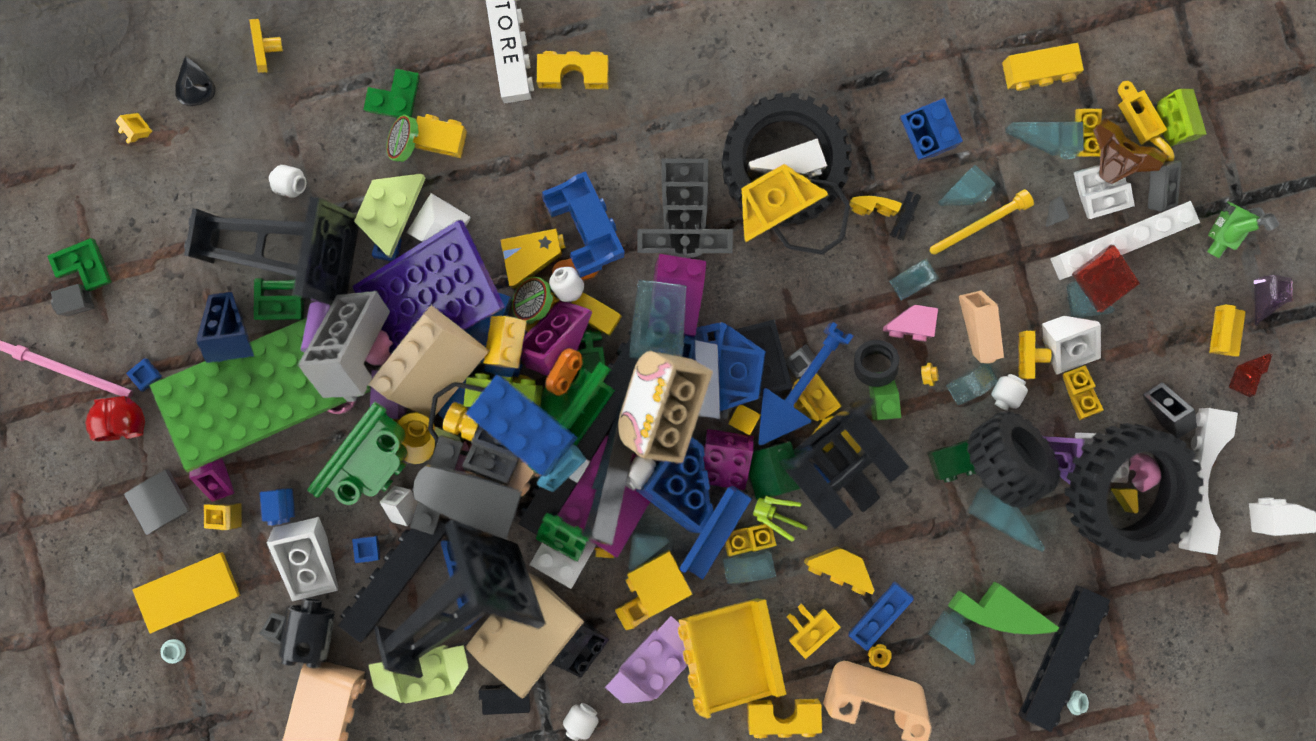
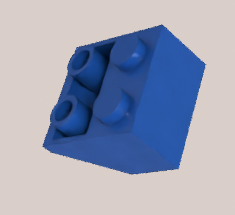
M945 98L900 116L918 160L935 157L956 148L963 142Z

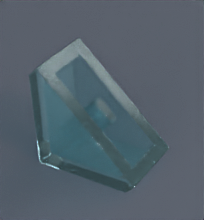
M925 258L889 282L902 301L939 278L927 258Z
M1078 281L1071 282L1066 287L1071 317L1100 316L1113 313L1115 308Z
M983 363L946 386L957 405H961L986 393L997 384L998 379L989 363Z
M633 532L629 570L632 572L667 545L669 539L666 536Z

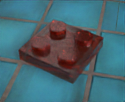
M1111 244L1072 273L1097 312L1101 313L1140 284L1116 246Z

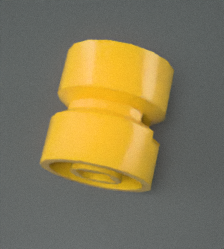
M454 402L446 413L443 430L453 435L461 433L463 439L472 441L479 424L465 414L469 408Z

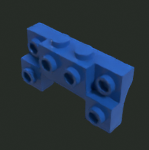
M586 171L573 176L556 187L542 191V199L551 218L569 211L585 244V247L572 251L570 256L580 278L602 270L603 265L624 257L625 251L615 233L617 231L616 225L612 218H608L606 204L602 198H598Z

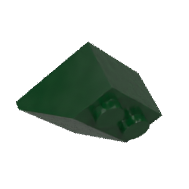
M791 441L753 451L749 477L756 500L800 489L779 464L782 459H791L795 456Z

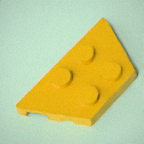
M786 164L777 167L742 188L744 240L746 242L750 241L828 196L827 191L819 188L804 176L799 175Z

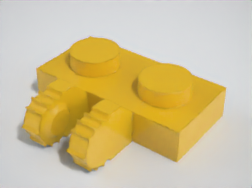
M800 604L798 606L799 611L803 616L807 617L809 622L802 627L797 618L790 613L787 618L796 627L798 632L789 641L807 659L841 627L824 608L813 617Z

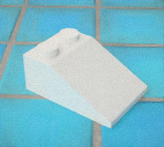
M814 139L751 161L748 164L747 172L749 177L760 178L777 167L786 164L799 175L819 180V176L822 175L827 164L818 139Z
M1258 498V503H1249L1252 532L1273 536L1316 532V512L1297 504L1286 503V499Z
M319 517L273 527L267 544L292 601L338 591L327 535Z
M588 541L582 556L576 562L542 543L530 565L571 589L596 545Z

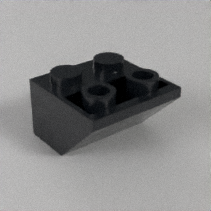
M582 619L584 621L551 663L580 678L589 669L590 665L609 641L604 634L584 619Z

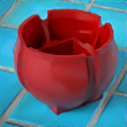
M126 396L94 400V405L86 416V430L92 441L120 440L121 436H124L125 439L135 438L144 434L145 416L141 408Z

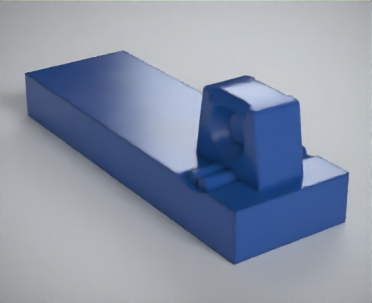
M894 581L888 590L849 631V637L868 651L914 600V597Z

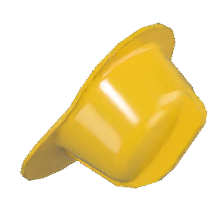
M416 411L401 417L398 424L405 431V440L402 442V445L407 449V457L404 460L412 464L424 463L433 455L435 448V439L428 430L429 417Z

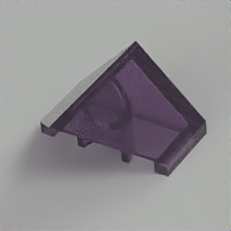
M1268 275L1254 279L1255 325L1287 302H1293L1292 278Z

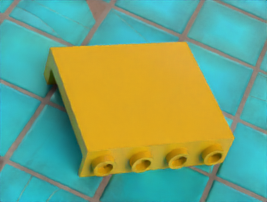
M755 598L679 619L678 634L685 648L683 658L689 666L690 674L688 675V681L695 695L693 705L695 711L700 716L708 719L711 718L710 714L770 695L776 697L786 695L765 599Z

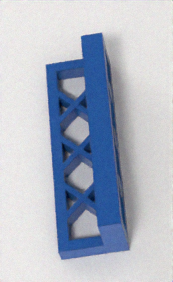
M734 486L728 487L679 570L684 573L690 571L703 580L753 498Z

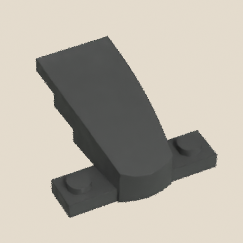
M661 159L664 229H637V253H668L671 256L696 259L702 253H733V229H705L708 195V159Z
M440 435L431 464L419 471L414 482V499L418 501L410 528L434 535L440 516L443 514L468 526L507 539L522 491L501 485L496 481L478 477L475 474L455 470L464 442Z

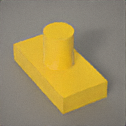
M249 19L258 73L268 72L265 53L283 51L281 38H262L259 19Z
M1035 331L1019 332V378L1035 379V363H1050L1052 357L1051 349L1035 348Z

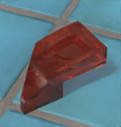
M1266 354L1237 366L1228 388L1248 397L1255 396L1261 375L1268 371L1272 354Z

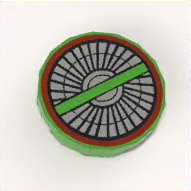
M402 115L394 122L387 140V155L389 159L403 162L410 157L416 144L413 142L414 136L417 137L419 133L416 119Z
M530 277L518 286L512 299V310L517 319L533 324L535 323L534 321L537 319L541 320L548 313L553 301V295L550 294L551 287L546 280L539 277Z

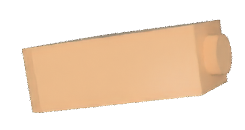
M982 290L960 295L959 301L973 355L980 363L987 364L995 362L996 359L1004 358L998 305Z

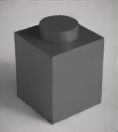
M76 284L51 292V305L57 315L69 317L95 309L91 292L87 291L84 285Z

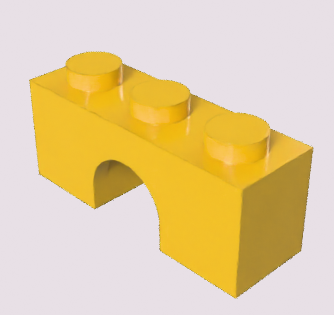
M545 51L543 54H537V84L539 88L562 89L564 75L569 71H578L584 76L585 89H608L609 60L608 55H604L602 52L580 55L576 51H569L566 54Z
M795 699L793 714L784 719L778 718L773 714L771 700L747 702L748 731L755 738H767L768 734H778V737L781 738L792 737V734H801L803 737H815L816 733H822V710L819 699Z

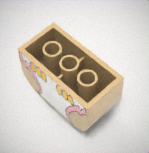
M646 352L643 354L635 366L619 416L618 430L622 442L642 458L683 463L713 371L689 358L657 352Z

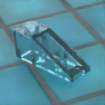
M1012 122L1005 128L1007 134L1050 155H1060L1061 159L1075 158V155L1084 150L1083 122Z

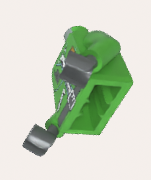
M1227 201L1208 236L1214 239V242L1207 252L1221 258L1227 247L1236 250L1250 231L1258 230V227L1264 225L1265 229L1270 231L1277 228L1279 222L1274 214H1265L1260 207L1247 211Z

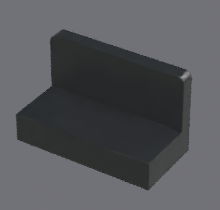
M505 684L482 685L478 690L479 700H482L483 715L530 712V691L524 698H521Z

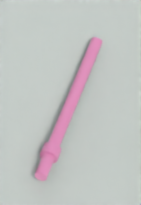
M0 340V350L11 354L17 360H27L116 395L132 397L133 391L30 352L29 348L21 345L14 346Z

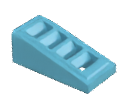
M572 445L549 475L541 476L537 484L546 490L554 492L586 461V458L577 446Z

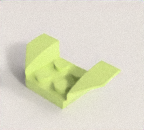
M446 645L438 646L420 657L419 661L423 672L421 678L386 671L382 662L370 664L369 670L373 686L376 690L400 703H411L453 694L469 668L464 645L448 648Z

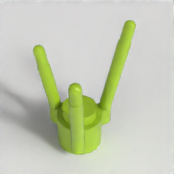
M766 496L765 500L762 498L758 499L753 516L757 517V521L765 523L790 541H794V537L770 520L773 517L803 530L808 529L806 525L776 513L777 507L773 506V504L801 507V502L774 499Z

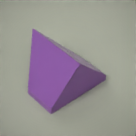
M1044 437L1049 442L1050 448L1053 449L1055 459L1058 460L1060 477L1070 485L1071 480L1066 479L1068 472L1073 473L1076 464H1073L1072 461L1075 456L1080 458L1084 452L1081 447L1085 444V439Z

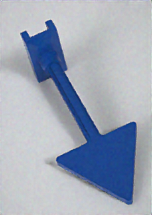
M834 322L828 324L823 331L828 335L823 342L824 346L787 398L783 400L767 388L763 389L759 445H763L811 422V419L795 409L793 405L829 354L835 351L839 344H848L853 335L850 333L844 334L836 328L837 324Z

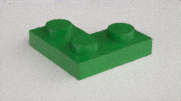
M395 69L391 91L368 87L363 110L399 118L402 115L412 117L420 79L419 73Z
M87 239L47 256L56 278H63L79 271L87 291H92L112 283L95 239Z

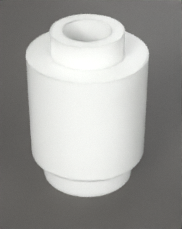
M636 456L630 463L626 486L631 490H635V488L642 489L655 471L656 463L652 459Z

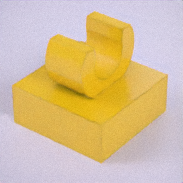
M139 113L120 115L116 120V123L120 126L118 132L120 134L125 133L128 137L126 139L127 143L136 142L139 138L148 137L152 132Z

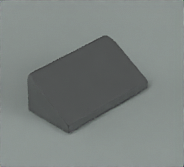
M1167 161L1163 164L1160 171H1151L1148 197L1149 209L1164 212L1178 206L1182 161Z

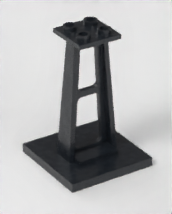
M312 196L309 199L306 222L221 218L192 208V214L189 218L188 236L184 244V256L214 264L215 259L296 277L293 295L331 306L337 295L348 293L359 227L354 222L357 215L322 198ZM220 230L256 232L258 237L254 254L249 255L217 248ZM269 234L303 236L298 265L265 258L264 249L267 236Z
M452 519L445 524L458 571L396 630L381 626L374 628L384 670L421 678L423 672L419 658L486 613L537 629L544 626L546 622L519 545ZM466 593L467 603L453 614L443 612ZM432 620L442 621L414 643L413 636Z

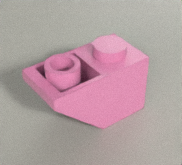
M913 305L883 327V331L889 332L891 337L903 338L904 334L913 336L912 340L927 341V338L934 337L938 308Z

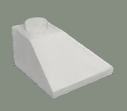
M431 193L406 233L423 242L457 220H463L465 226H467L471 217Z
M1062 316L1042 324L1043 342L1046 349H1051V363L1056 374L1101 358V324L1099 322Z

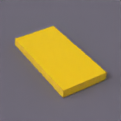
M223 552L132 589L149 633L158 631L241 596Z

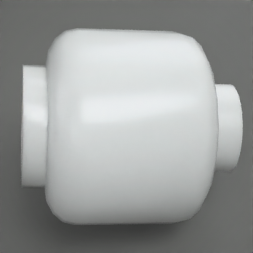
M279 165L269 175L271 189L278 195L295 198L303 193L306 188V178L298 168Z
M572 267L556 269L549 281L554 294L559 300L564 302L577 300L584 290L583 280Z
M1012 374L1000 377L991 393L992 397L996 400L995 405L1008 411L1009 407L1013 409L1018 408L1028 392L1025 386L1026 382Z
M585 703L572 706L563 721V725L567 730L566 735L574 741L588 739L599 722L596 716L597 711Z

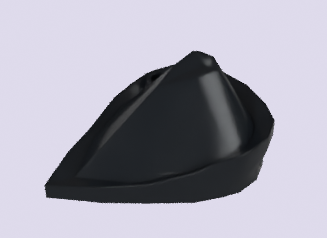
M185 56L175 85L176 98L186 106L202 105L214 97L215 85L211 78L195 62Z

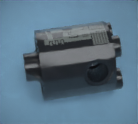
M303 598L302 605H289L286 607L278 654L282 658V664L296 665V662L306 663V666L310 668H321V664L328 660L335 611L322 607V600ZM300 643H307L310 648H303Z

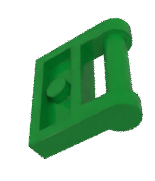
M255 278L254 320H303L304 298L295 295L264 296L265 290L294 289L295 279L264 280V278Z

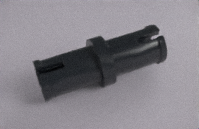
M907 191L902 207L896 214L897 219L890 236L895 238L900 229L898 240L904 241L910 222H913L915 219L914 212L921 196L916 194L913 201L910 202L914 192Z

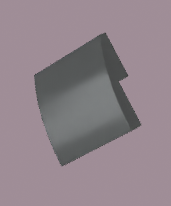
M479 425L471 441L472 447L462 467L464 470L508 486L519 457Z
M169 469L156 474L124 494L146 535L154 533L191 510Z

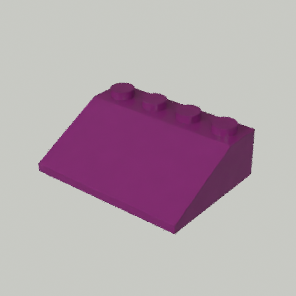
M607 436L558 515L567 524L583 529L582 532L584 531L596 493L592 486L607 443ZM632 453L631 462L637 456L634 453ZM625 485L612 545L601 544L591 539L588 541L617 558L650 501L638 493L636 488L631 490Z

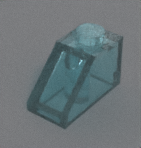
M974 165L937 203L940 206L974 205L979 201L984 203L993 194L990 189L995 183Z
M769 550L723 560L728 584L754 582L776 577L772 554Z
M943 611L928 634L971 665H974L976 661L970 629L963 624L965 619L954 611L951 614Z

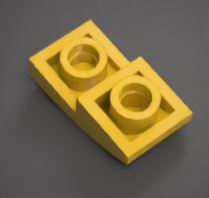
M1102 109L1075 110V139L1078 157L1100 156L1101 150L1093 130L1101 122Z
M877 196L853 197L849 201L852 211L862 216H865V214L870 215L874 208H877V212L884 216H894L899 212L902 205L900 202Z
M583 292L577 300L571 302L572 304L590 309L592 315L588 322L589 325L609 336L622 318L619 313Z
M1086 365L1063 373V379L1070 400L1079 420L1096 415L1104 410L1094 391L1096 386Z
M765 523L733 530L725 543L727 556L729 557L777 546L773 529Z

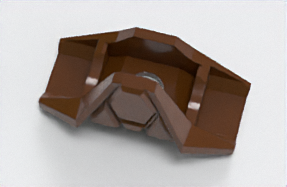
M1106 118L1093 130L1101 150L1099 176L1107 183L1113 184L1135 172L1160 171L1169 157L1154 147L1139 146L1125 137L1120 126Z

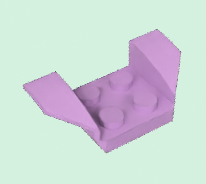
M670 616L660 628L654 629L621 665L618 674L605 688L622 703L657 699L688 666L683 658L684 643L678 634V626L680 624Z

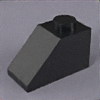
M1163 382L1143 394V398L1161 426L1171 435H1174L1175 438L1179 439L1197 427L1195 409Z

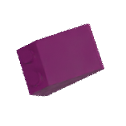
M659 254L654 268L648 330L695 337L704 287L706 261Z
M559 300L545 317L525 335L520 357L524 365L531 370L548 376L565 349L571 348L577 351L592 315L591 310Z

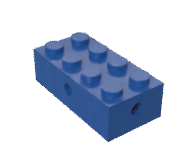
M499 375L493 378L465 413L541 476H548L577 440L574 434L504 377Z

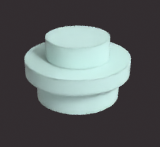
M178 639L168 640L161 647V657L166 662L172 664L181 661L186 653L185 645Z
M1078 690L1071 691L1070 699L1067 703L1070 712L1074 715L1085 713L1089 706L1088 697Z

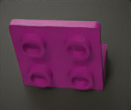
M707 429L704 449L705 456H703L705 470L708 473L709 485L726 488L734 486L739 490H745L753 454L754 436Z

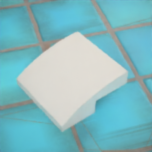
M1100 165L1074 172L1077 189L1088 219L1135 206L1131 183H1126V178L1113 184L1107 183L1099 176Z

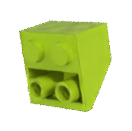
M1194 89L1175 90L1157 102V113L1167 128V131L1163 133L1164 138L1168 141L1170 147L1197 140L1207 134Z

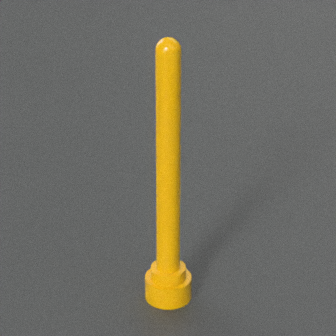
M1026 189L1018 192L1012 202L931 246L929 249L930 253L935 255L1017 209L1026 210L1034 206L1031 194Z

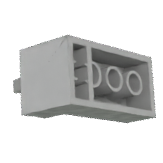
M377 291L337 295L300 360L298 366L323 398L343 397L347 402H354L358 396L364 395L372 376L363 363L390 313Z

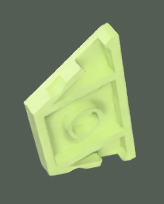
M423 174L372 180L354 220L356 225L389 258H392L425 181Z

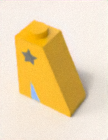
M557 229L501 239L509 286L512 289L517 288L524 280L533 277L562 256V248H565L563 234L559 235Z

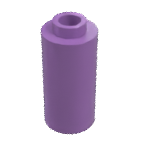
M316 301L310 303L301 346L302 352H306L331 307L329 304Z

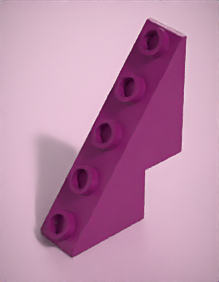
M222 457L189 472L190 479L212 502L234 494V489Z

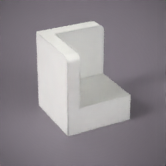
M394 486L383 497L380 504L391 522L408 526L413 520L418 501L414 499V494L410 489Z

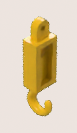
M1123 81L1118 87V93L1123 101L1118 106L1140 144L1143 145L1150 141L1164 154L1169 156L1167 161H1174L1175 156L1172 148L1161 137L1167 131V128L1146 92L1142 90L1138 93L1132 82ZM1138 102L1142 113L1136 114L1131 104Z

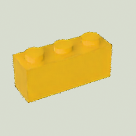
M1078 43L1010 55L1002 62L1007 89L1016 88V91L1029 89L1030 85L1039 84V87L1048 86L1056 80H1062L1063 83L1075 80L1076 76L1084 70Z

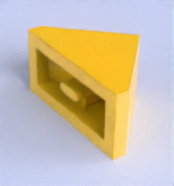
M241 503L204 504V528L231 530L242 527Z

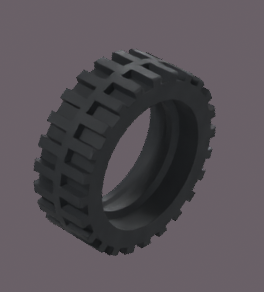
M777 93L773 99L768 100L765 96L759 99L758 104L755 106L750 104L745 108V112L741 116H737L726 137L722 169L724 184H727L729 188L728 193L731 198L737 200L738 207L742 211V188L752 183L746 168L747 148L752 138L762 128L776 122L787 121L800 124L818 137L823 146L827 164L821 180L834 182L842 190L848 180L847 175L852 161L849 160V154L852 152L851 144L846 142L848 136L846 129H840L838 125L840 119L837 115L831 117L827 113L828 106L823 103L820 108L813 104L815 98L808 96L807 100L798 99V93H792L791 97H783V93ZM817 185L819 188L827 191L828 196L781 222V226H788L791 223L799 225L808 219L813 220L831 206L838 197V194L833 187Z
M1121 423L1120 428L1115 426L1107 427L1106 434L1096 433L1092 436L1094 442L1091 444L1085 443L1081 447L1084 452L1080 458L1075 456L1072 461L1073 464H1076L1073 473L1068 472L1066 479L1071 481L1070 488H1065V496L1070 497V502L1066 503V509L1074 514L1070 518L1072 524L1079 527L1078 532L1088 538L1090 542L1123 558L1129 557L1133 560H1140L1142 555L1149 559L1155 557L1156 551L1161 553L1169 551L1168 545L1171 543L1177 545L1182 540L1180 538L1182 532H1189L1192 526L1189 523L1192 517L1197 518L1199 511L1196 510V506L1203 499V494L1199 493V487L1204 486L1203 478L1198 477L1197 473L1202 469L1200 463L1192 460L1196 457L1193 450L1185 448L1187 444L1175 438L1174 435L1136 423L1134 425ZM1149 452L1154 456L1161 470L1156 500L1147 514L1138 522L1122 529L1115 528L1107 512V494L1110 483L1118 469L1127 460L1139 453Z

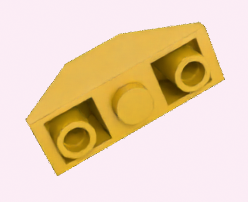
M838 546L807 557L804 561L809 566L808 570L819 576H821L822 572L831 576L829 580L841 586H843L844 582L852 585L851 590L861 595H865L866 592L873 595L875 591L863 559Z

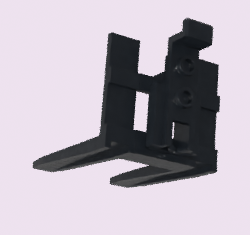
M872 397L852 401L849 404L851 407L849 411L836 414L793 450L796 453L795 456L791 459H782L779 462L834 529L853 515L852 511L836 493L842 487L852 497L855 505L861 512H865L880 499V496L876 493L877 489L862 472L867 466L873 462L890 483L909 468L863 413L876 402ZM846 430L865 453L859 456L841 433ZM828 443H831L834 447L824 454L821 449ZM809 459H811V460L815 463V465L820 469V471H821V472L825 475V477L830 481L829 483H827V481L822 477V475H821V474L817 471V469L812 465V463L809 461Z

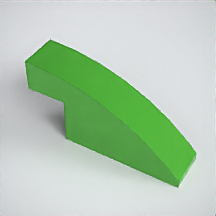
M993 582L979 603H976L958 590L948 604L950 608L964 617L998 631L1015 634H1042L1056 632L1059 629L1058 626L996 582Z

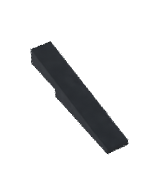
M624 397L620 399L592 486L596 493L582 534L583 537L608 545L613 543L633 450L622 442L618 430L619 416L625 400Z

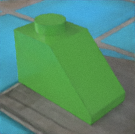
M895 380L881 387L869 386L870 397L876 401L871 406L872 420L901 418L899 393Z

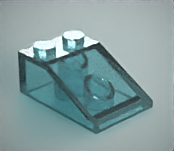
M645 280L638 281L629 357L640 358L646 352H657L678 357L683 355L685 285Z
M980 488L967 513L1023 545L1043 552L1045 549L1044 545L1019 508L1001 502L999 497H995L990 493L991 490L989 488Z

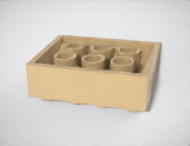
M431 305L368 385L387 399L430 418L433 396L453 382L463 383L489 350ZM459 387L452 388L437 399L435 415Z
M530 573L529 576L546 624L537 629L490 615L465 647L481 665L521 698L526 696L584 622L539 577Z

